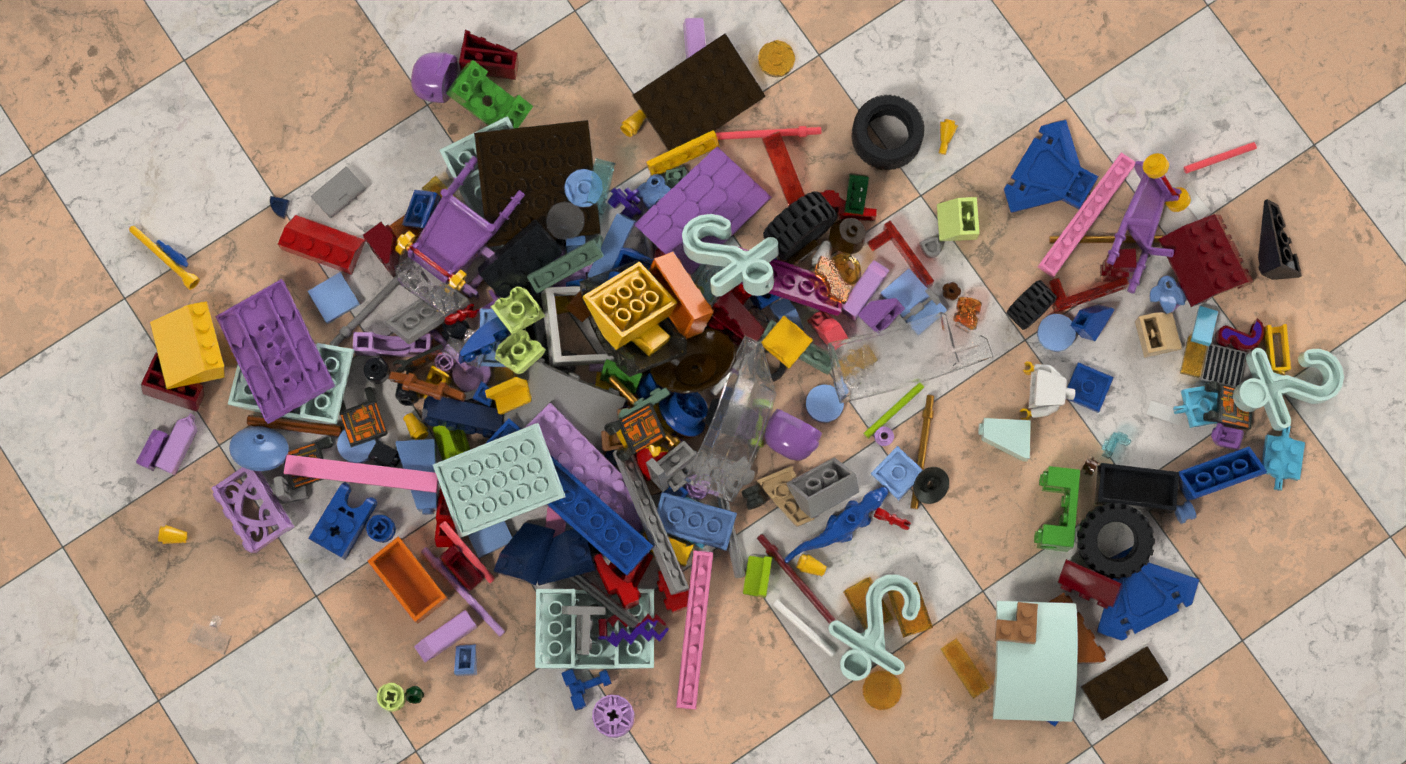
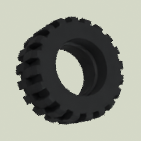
M813 191L800 197L777 215L768 224V227L765 228L763 236L764 239L768 237L777 239L778 257L787 260L811 241L822 237L836 221L837 214L820 192Z
M1105 503V505L1095 507L1092 512L1089 511L1084 521L1082 520L1080 523V530L1077 531V548L1086 565L1096 573L1114 579L1128 578L1134 573H1139L1141 568L1149 563L1148 559L1154 552V531L1147 517L1139 510L1123 503ZM1108 523H1123L1133 533V548L1123 558H1108L1098 548V534Z

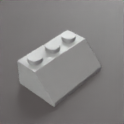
M835 457L787 482V487L800 509L811 519L859 493L856 474Z

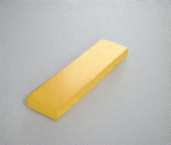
M714 130L646 161L650 175L663 174L666 170H671L712 151L716 147H720L717 135Z

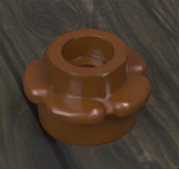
M955 282L946 283L943 286L942 294L948 300H956L961 294V288Z
M1094 457L1091 460H1086L1082 468L1085 470V475H1093L1099 463L1094 460Z

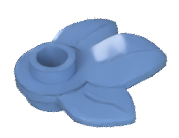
M654 174L648 178L647 182L637 188L640 191L637 197L643 198V203L647 209H650L671 189L665 185V180L661 175Z
M1171 276L1161 277L1157 286L1153 287L1150 291V302L1159 301L1166 314L1172 312L1177 304L1185 305L1186 302L1183 290L1176 285V281Z

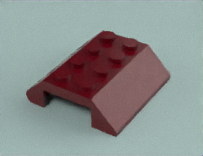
M1213 214L1186 224L1158 239L1162 248L1174 250L1173 257H1167L1191 307L1207 302L1213 296L1234 288H1243L1254 282L1251 275H1247L1249 273L1248 269L1243 268L1241 265L1244 261L1242 258H1239L1241 255L1234 241H1231V235L1225 232L1227 226L1222 224L1224 220L1221 214Z

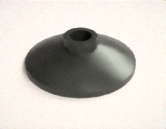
M928 467L922 470L917 475L913 485L916 498L925 504H933L940 501L949 489V477L939 467Z

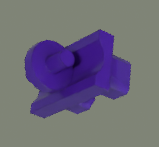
M627 187L624 192L620 188L612 189V195L607 202L614 209L622 203L625 208L621 214L631 219L642 214V211L633 203L634 201L636 204H639L641 201L637 197L640 193L638 189L631 191Z

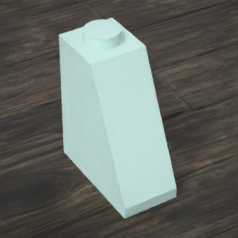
M984 418L982 423H979L978 435H981L982 441L1021 461L1027 462L1030 459L1031 420Z

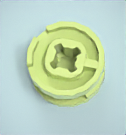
M395 683L385 684L378 690V704L390 712L400 710L406 702L405 691Z

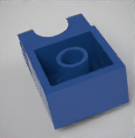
M346 482L339 486L308 538L344 560L348 557L377 506V500L370 497L358 508L349 507L348 497L351 493V486ZM339 528L340 534L334 535V530Z

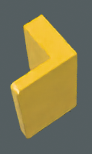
M514 377L485 390L486 398L496 401L497 411L500 415L531 402L527 380L519 377Z

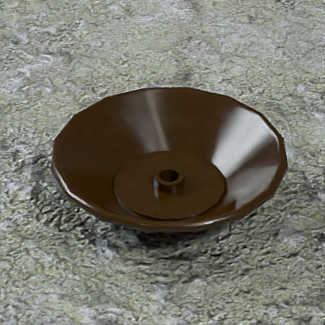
M705 327L703 333L685 340L678 332L671 335L669 341L654 353L651 358L650 373L656 384L667 388L670 392L681 394L701 392L718 384L730 373L736 361V347L730 337L718 329Z

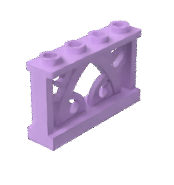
M242 467L211 488L214 492V499L222 505L223 514L231 520L234 532L240 535L243 540V547L250 553L259 552L275 539L294 528V525L277 497L273 494L261 471H253ZM245 474L248 475V477L245 479L242 485L236 482V480H238ZM234 485L239 491H230L233 493V497L229 499L226 489L228 486ZM255 487L257 493L256 495H251L248 490L252 492V489ZM245 496L254 500H263L264 503L259 509L260 520L243 516ZM266 509L270 512L269 516L265 515L267 520L264 519V511ZM278 525L279 529L269 535L267 527ZM259 527H262L264 533L263 538L259 542H256L251 536V533L255 531L257 533V536H259Z

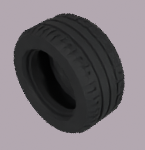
M880 95L868 100L858 110L853 122L851 136L857 155L865 163L871 165V167L880 168V170H894L905 166V164L907 165L918 154L924 138L925 129L921 113L913 103L896 95ZM887 115L901 120L908 132L906 142L900 147L890 150L875 145L869 138L867 127L877 117Z

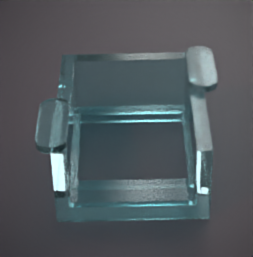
M595 158L587 202L598 205L599 215L603 216L608 207L605 202L607 201L616 163Z

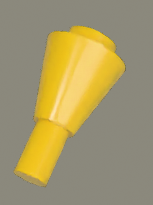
M944 119V122H940L941 144L939 154L946 155L948 143H950L958 128V125H955L953 120Z

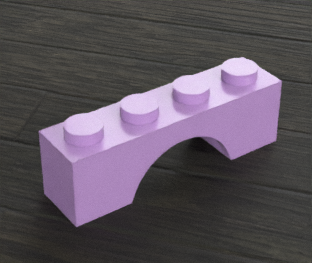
M354 332L353 349L356 356L414 357L433 348V337L431 334L423 335L410 345L399 336H385L373 332Z

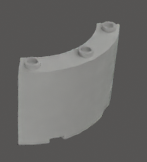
M539 358L524 373L518 375L519 378L527 380L531 402L503 414L502 421L504 423L509 418L520 429H523L551 402L604 454L601 431L605 430L604 426L618 420L617 409H622L626 400L617 389L610 387L607 390L580 380L581 376L572 372L566 374L544 363L545 359Z

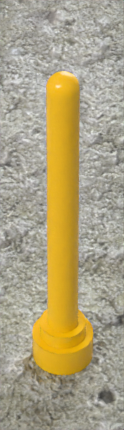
M130 226L129 231L178 274L186 288L192 290L198 285L200 279L195 274L187 273L138 228Z

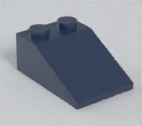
M525 522L500 552L493 572L536 586L555 530Z
M575 529L564 531L554 537L538 578V585L595 571L588 541Z

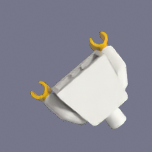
M1029 361L1024 363L1025 366L1031 367L1029 370H1023L1026 375H1031L1029 408H1031V411L1025 408L1021 409L1020 412H1027V417L1020 419L1029 420L1031 416L1033 418L1048 416L1058 411L1059 407L1065 404V399L1073 400L1075 398V389L1066 388V378L1062 377L1051 365L1036 364L1033 366Z

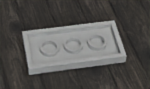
M442 284L386 320L385 323L392 332L410 345L442 324L446 315L455 314L458 310L465 309L470 305L469 299L457 290L451 294L446 290L447 285Z

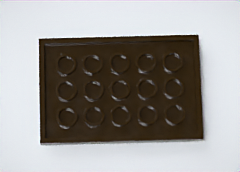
M726 33L632 95L668 151L710 131L717 130L766 97Z

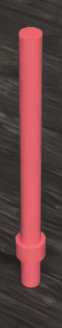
M798 126V128L716 132L718 140L782 136L807 137V135L821 134V127L806 128V126Z

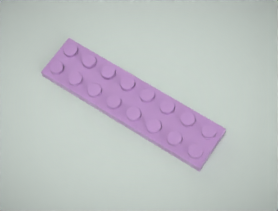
M549 402L524 428L539 423L550 455L639 533L643 529V525L621 472Z

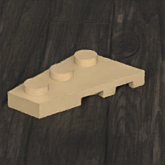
M792 466L757 480V484L796 527L815 520L814 517L811 519L800 509L787 487V482L797 478Z

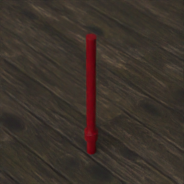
M763 534L758 536L756 539L766 549L765 552L768 556L773 557L829 624L836 620L791 566L785 563V559L778 552L779 549L774 544L772 545Z

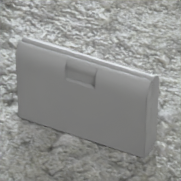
M346 166L311 197L331 219L362 193L366 187Z

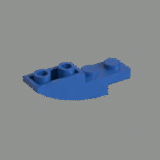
M498 317L490 320L468 339L459 354L458 362L460 364L463 362L469 363L481 354L487 355L491 353L495 348L496 340L501 341L511 333Z

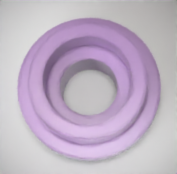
M881 427L875 432V441L880 446H888L893 442L894 434L890 428ZM886 433L888 438L882 439L881 434Z

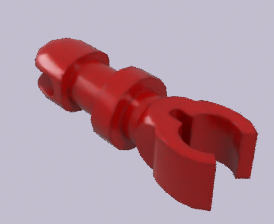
M470 304L464 310L460 309L455 314L446 315L444 322L447 325H452L458 320L463 321L466 318H474L478 315L479 309L473 311L474 304Z
M877 508L873 516L879 520L888 521L890 525L900 526L904 530L910 529L906 525L911 526L910 521L900 519L894 513L891 515L881 508Z

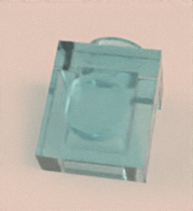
M1113 432L1109 440L1105 439L1101 447L1104 450L1102 456L1109 459L1117 443L1127 447L1132 440L1128 439V435L1122 432Z

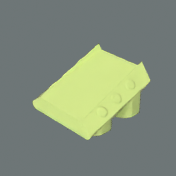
M522 287L513 288L508 297L499 298L495 301V304L490 306L512 335L545 317L537 302Z
M520 330L508 336L498 345L495 359L516 374H521L541 358L546 349L538 341L531 340L525 330Z

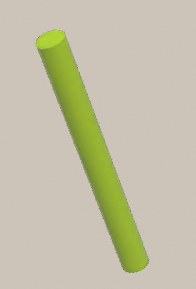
M919 382L863 434L869 439L923 390L924 386Z

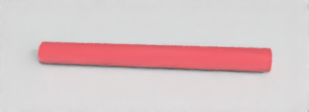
M1252 142L1184 166V171L1187 174L1257 149L1256 144Z
M442 522L439 527L489 583L494 581L495 577L447 522Z

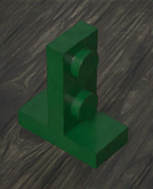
M849 173L845 213L863 215L869 182L868 176Z

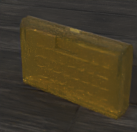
M871 577L843 591L864 631L868 627L865 596L869 586L873 583ZM882 598L884 625L894 618Z
M917 582L913 584L920 594V609L917 617L913 620H906L901 614L904 605L902 594L896 590L887 592L903 638L933 628Z

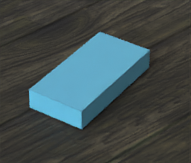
M1199 306L1191 337L1192 342L1210 346L1218 311Z

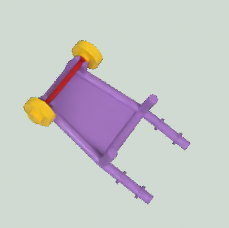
M1160 153L1148 156L1145 161H1136L1134 168L1141 181L1123 217L1118 233L1114 235L1115 241L1113 246L1108 251L1107 263L1114 265L1116 257L1120 255L1121 244L1126 239L1125 234L1127 230L1142 250L1139 260L1136 262L1137 268L1133 273L1132 279L1128 281L1130 283L1127 289L1129 293H1135L1136 287L1140 285L1139 279L1142 271L1146 269L1145 263L1148 255L1173 257L1174 255L1173 249L1151 247L1164 204H1166L1170 211L1180 212L1185 210L1191 202V197L1186 189L1171 186L1165 176L1169 169V162Z
M472 156L468 163L465 162L466 166L456 178H453L454 181L450 187L441 190L442 198L417 241L412 243L416 235L408 231L405 235L401 234L395 242L397 244L395 252L402 255L407 250L408 257L446 284V290L451 294L456 290L460 291L466 284L464 280L467 274L461 269L494 236L505 220H509V215L518 204H521L520 201L525 195L519 190L514 197H511L512 200L502 213L499 212L500 216L494 224H490L454 197L453 194L460 185H463L462 182L471 170H475L474 167L477 164L475 156Z

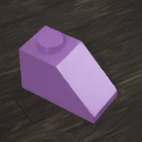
M896 298L871 301L867 306L863 307L858 316L879 336L903 312L905 307Z

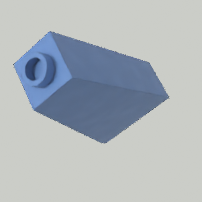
M621 213L616 214L601 246L604 256L593 263L588 273L592 283L600 286L601 283L603 284L607 281L621 248H624L635 226L634 224L637 222L636 220Z
M435 439L396 441V447L404 469L435 473L433 464L437 463V442ZM438 489L437 493L411 490L419 512H422L424 515H430L437 511Z

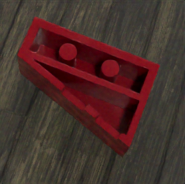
M465 29L459 58L460 72L467 63L474 60L488 71L485 76L516 80L519 66L518 53L499 44L495 45L486 41L484 37H477Z
M729 291L723 296H718L711 304L713 314L707 324L713 329H718L728 335L736 346L748 354L756 345L765 329Z
M155 352L141 383L142 393L198 412L205 396L203 385L196 383L166 389L158 353Z

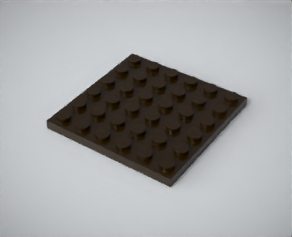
M588 120L474 133L484 219L490 224H494L500 216L499 212L502 213L512 200L511 197H514L519 190L525 194L520 201L521 204H518L509 215V220L506 219L499 230L487 242L488 247L505 245L534 219L540 223L553 239L601 234L598 203L596 202L589 207L576 206L568 200L564 189L566 179L572 172L580 169L594 172Z

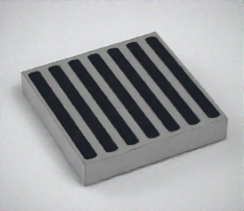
M1210 344V346H1207L1200 381L1206 383L1215 381L1221 385L1236 388L1241 382L1247 352Z

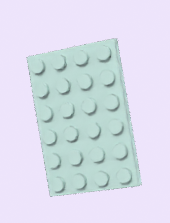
M539 423L433 464L460 538L566 497Z

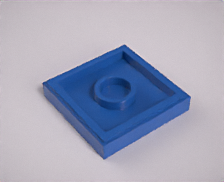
M1078 362L1067 388L1075 389V398L1069 401L1099 413L1114 377Z

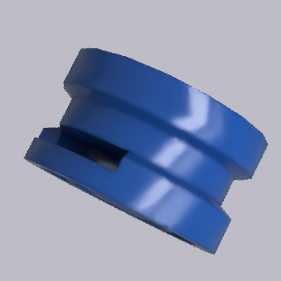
M375 515L369 519L366 530L371 539L384 543L394 537L396 526L389 517Z

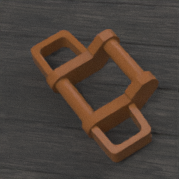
M390 372L388 378L391 382L403 384V390H411L432 396L436 400H441L442 396H448L463 402L466 399L465 393L449 387L447 383L432 384L419 380L413 373Z

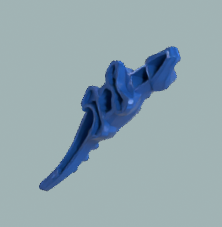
M885 487L870 491L863 497L860 503L854 500L849 501L845 511L839 516H830L826 529L822 534L795 548L787 555L785 563L790 562L795 556L804 551L823 548L836 542L844 543L851 541L855 530L870 524L871 518L869 513L881 506L883 500L888 495V490Z

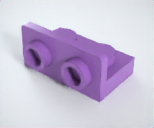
M153 429L136 463L154 471L155 464L169 435L160 430Z

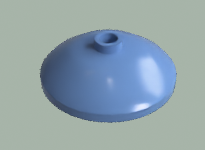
M253 426L240 430L232 437L229 446L232 459L241 467L253 471H268L279 467L286 460L289 450L288 443L282 434L263 426Z

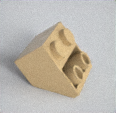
M1157 312L1139 316L1136 319L1135 325L1144 358L1182 350L1173 313Z

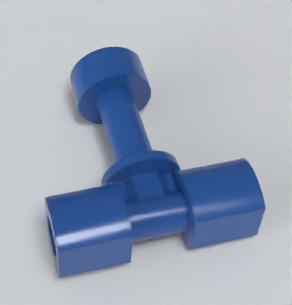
M573 669L561 673L566 687L570 689L572 695L570 698L575 711L587 707L582 696L586 694V689L602 683L604 687L612 684L606 669L599 672L600 676L582 682L581 679H576Z

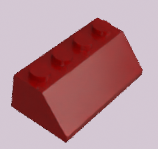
M295 215L284 227L278 246L283 251L352 275L366 240Z

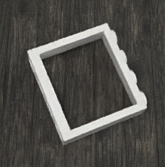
M598 286L548 287L542 291L541 297L543 313L545 315L544 322L550 366L604 364L606 359L617 363L621 360L623 353L611 347V354L561 355L554 296H573L583 288H597Z

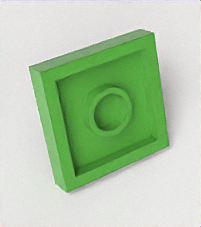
M624 354L620 364L606 359L600 380L612 384L608 378L614 375L632 394H635L642 377L641 373L631 369L635 358L631 356L627 363L629 354Z

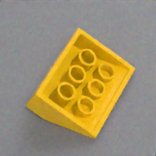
M640 262L583 296L603 337L615 350L671 316L677 304V301Z
M207 301L186 305L150 322L166 389L225 378L224 364Z

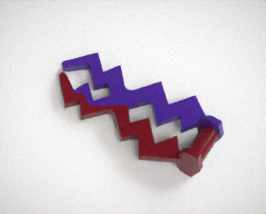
M648 613L636 625L630 635L622 628L617 636L612 631L608 637L607 622L612 627H614L618 620L626 628L628 625L616 615L598 620V640H607L615 647L618 646L622 638L632 645L639 634L648 642L652 636L660 642L669 630L666 628L660 635L653 628L647 631L644 627L648 622L654 628L657 622L666 626V623L657 614L652 619Z

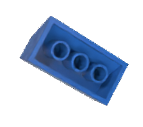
M1249 446L1179 471V489L1187 501L1266 474L1267 470Z

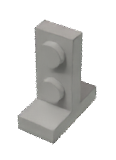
M683 441L658 462L651 458L646 462L651 480L664 492L669 488L667 481L693 461L697 454Z
M282 476L274 477V483L270 487L280 504L308 499L306 486L292 490L290 482Z
M562 606V614L577 615L576 654L589 655V650L592 649L590 630H592L593 626L590 615H605L606 607Z

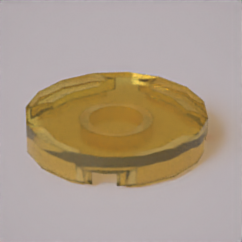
M779 40L764 44L758 55L759 67L762 72L771 77L777 78L787 75L793 69L795 63L793 49L786 42Z
M876 671L865 679L862 693L870 707L877 710H887L899 702L902 686L894 674L888 671Z

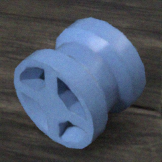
M1189 500L1181 506L1177 505L1174 513L1180 524L1185 523L1188 519L1193 520L1196 518L1195 509Z

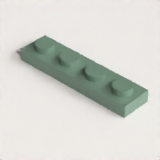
M770 320L761 338L764 339L777 324L775 321ZM811 342L798 359L828 375L837 357Z

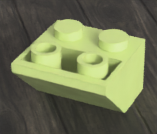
M977 197L956 198L937 204L939 242L977 240L980 234Z

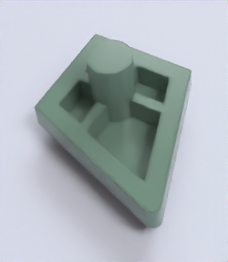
M685 167L666 170L665 185L670 189L677 185L686 176Z

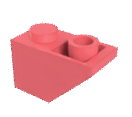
M820 310L814 313L807 320L823 342L833 351L849 340L840 323L824 311Z

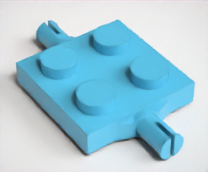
M1205 386L1181 390L1183 405L1174 406V414L1185 413L1190 428L1218 423L1204 421L1203 419L1204 413H1208L1211 410L1217 412L1218 393L1205 391Z
M1291 426L1283 429L1281 436H1265L1262 465L1267 470L1266 474L1275 478L1274 490L1282 491L1284 479L1298 481L1301 476L1305 442L1289 437Z

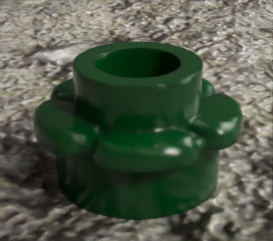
M411 686L406 689V700L412 704L420 703L424 697V692L418 686Z

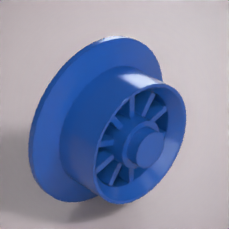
M669 392L670 395L659 402V410L666 423L678 433L686 436L701 434L705 429L704 421L708 413V405L704 398L698 392L688 394Z

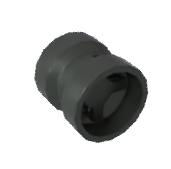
M754 485L741 491L743 498L747 499L746 505L748 510L755 509L766 503L765 498L759 494L761 491L759 485Z

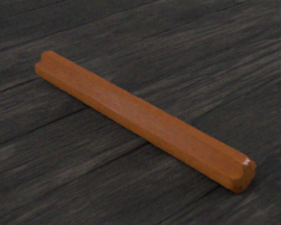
M248 415L247 424L249 426H263L273 429L338 437L342 433V427L338 425L281 418L268 424L263 416Z

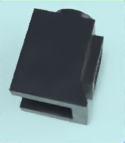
M377 440L368 455L371 460L384 467L395 468L400 461L398 451Z

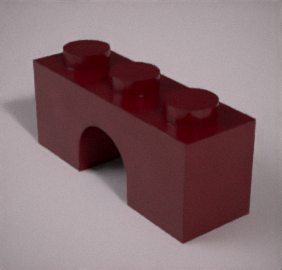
M1120 249V255L1116 257L1114 265L1107 263L1109 256L1107 255L1103 264L1100 265V276H1103V282L1127 281L1130 277L1129 272H1134L1137 268L1136 249Z

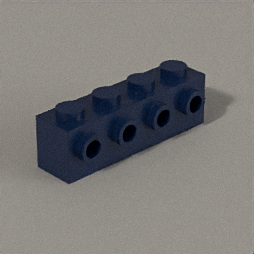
M427 396L424 399L421 422H426L429 426L436 427L440 425L445 426L448 430L459 429L463 430L466 434L478 433L482 434L485 438H491L502 426L503 414H498L497 409L445 397H442L441 400H436L432 396Z

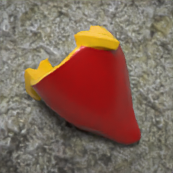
M654 443L637 452L639 468L647 481H650L651 478L646 462L651 458L658 462L668 453V449Z

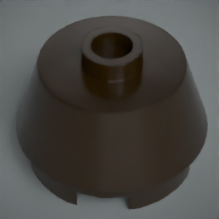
M855 218L836 221L832 225L829 235V242L832 248H836L844 253L843 255H852L859 252L865 244V227Z

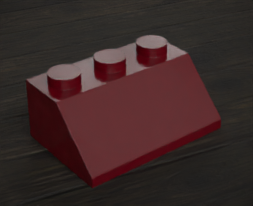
M379 222L363 234V237L376 257L394 278L398 272L400 255L394 251L397 246L395 243L397 237L388 224L385 226L382 222Z
M1067 559L1058 580V584L1061 585L1060 589L1069 593L1074 590L1079 593L1078 597L1087 601L1090 598L1098 601L1096 605L1105 609L1114 607L1122 589L1121 583Z

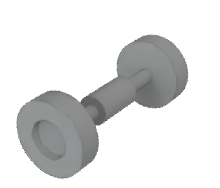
M930 287L925 290L929 298L910 309L911 312L903 318L900 314L895 318L904 330L909 328L905 321L923 310L928 302L932 300L936 306L941 303Z

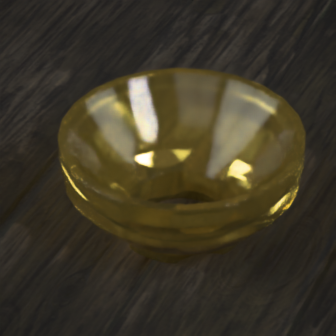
M839 253L830 261L832 276L836 280L845 282L844 286H852L861 278L860 263L852 255ZM848 261L854 264V270L848 266Z

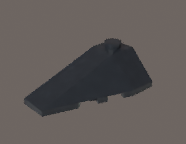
M1266 199L1263 206L1258 254L1259 271L1261 275L1271 280L1302 277L1297 254H1292L1289 246L1292 243L1291 238L1283 230L1286 225L1279 206Z

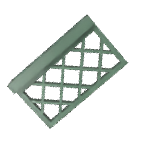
M599 235L529 274L527 278L536 293L601 259L604 256L601 251L604 241L603 237Z

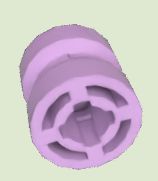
M448 353L438 354L435 358L436 368L448 375L452 374L455 365L452 356Z

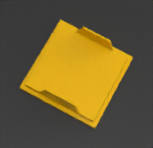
M783 316L760 345L789 369L813 339L786 316Z

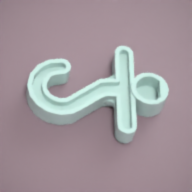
M700 215L685 225L682 232L684 252L689 259L700 264L725 267L710 279L713 295L723 296L741 282H743L745 291L751 295L760 296L771 291L774 285L773 269L769 262L779 254L777 239L768 237L749 251H743L736 246L700 241L706 236H715L721 240H727L731 237V223L720 215Z
M1256 348L1246 355V361L1253 378L1237 385L1233 392V400L1236 406L1245 412H1253L1264 406L1272 428L1276 431H1281L1291 425V417L1283 395L1310 404L1323 403L1336 396L1342 388L1344 380L1343 369L1338 359L1328 351L1309 349L1303 352L1298 357L1299 364L1305 368L1315 367L1323 375V383L1321 386H1317L1289 375L1283 376L1274 373L1265 351L1261 348Z
M897 574L885 575L876 579L869 586L865 596L867 629L863 633L854 631L838 620H834L829 624L830 634L853 648L846 651L840 660L841 671L848 679L859 681L866 678L872 668L871 660L894 675L902 674L904 671V663L885 650L881 600L883 595L890 590L900 592L904 598V605L901 610L902 616L906 620L915 619L920 609V594L916 586L908 578Z

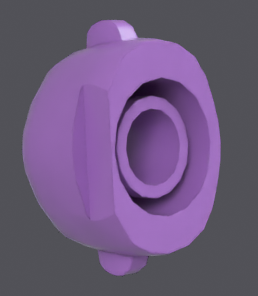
M431 52L417 59L411 75V86L417 97L436 103H446L450 99L445 93L458 75L456 56L445 52Z
M776 409L772 416L766 418L764 422L767 445L788 459L795 461L806 459L819 446V440L822 436L819 430L780 409Z

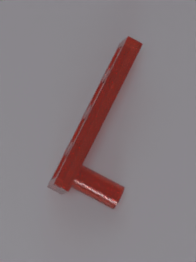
M780 131L761 138L787 205L790 206V204L805 196Z
M891 220L884 224L883 232L867 242L869 248L875 251L891 240L918 279L927 288L933 286V278Z
M1124 277L1067 297L1059 278L1048 282L1052 292L1057 296L1056 301L1052 305L1054 313L1124 290L1129 284L1127 278Z

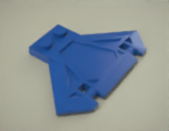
M1066 120L1042 125L1038 131L1042 134L1041 139H1033L1011 176V179L1015 181L1013 186L1006 184L1004 188L1011 213L1061 200L1080 209L1099 177L1080 166ZM1049 139L1053 140L1051 145L1047 143ZM1021 185L1025 186L1024 191L1019 190Z
M1133 546L1110 558L1119 559L1125 557L1132 550ZM1152 563L1144 565L1139 573H1134L1131 577L1111 578L1121 583L1122 589L1114 607L1103 608L1097 633L1122 641L1128 638L1126 632L1130 629L1136 634L1179 612L1177 605L1181 603L1185 607L1192 605L1199 579ZM1177 591L1179 596L1173 598L1171 594ZM1126 618L1127 623L1122 625L1120 620Z

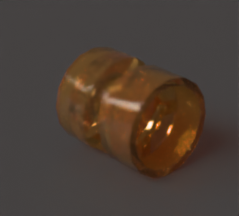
M958 297L956 305L958 312L954 314L952 324L961 329L976 330L979 319L976 315L980 314L982 302L969 297Z

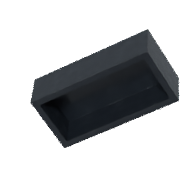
M534 219L478 267V272L500 298H506L510 295L513 288L522 287L529 281L527 278L529 274L552 262L562 251L559 244Z
M1101 463L1097 468L1094 504L1123 503L1138 510L1173 513L1177 507L1179 472Z

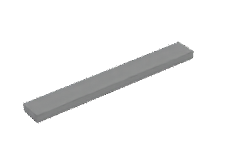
M615 450L613 455L647 538L654 546L652 550L671 595L686 592L689 590V586L636 458L633 454L628 460L622 462L617 458L616 452L618 450Z

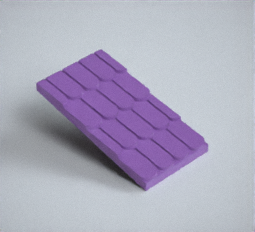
M716 147L634 225L665 254L674 252L676 257L680 259L686 272L692 275L703 264L689 259L684 252L682 232L690 220L700 215H720L730 221L732 237L772 197L723 151ZM706 236L700 241L724 245L729 239L721 240L715 236Z
M282 279L215 316L254 399L268 424L335 387L314 340Z

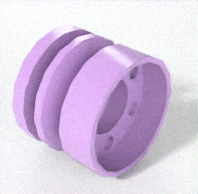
M619 695L602 697L593 708L592 720L594 726L601 734L607 737L618 738L624 736L631 730L634 724L635 713L633 707L625 698ZM613 710H615L616 714L619 717L618 719L614 718L613 721H610L611 718L608 716V714L612 713Z

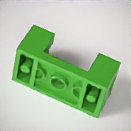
M474 60L467 63L445 94L486 125H490L508 116L513 128H518L533 108V105L520 95L511 96L485 75L488 71ZM484 96L491 98L492 104L490 106L483 104L482 99Z
M1049 466L1043 471V474H1040L1039 486H1042V491L1062 493L1064 496L1061 497L1063 515H1060L1059 526L1043 524L1042 528L1035 531L1034 543H1037L1038 549L1068 552L1074 547L1080 478L1079 469Z

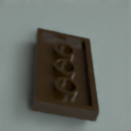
M1148 646L1080 688L1100 720L1103 721L1169 679Z

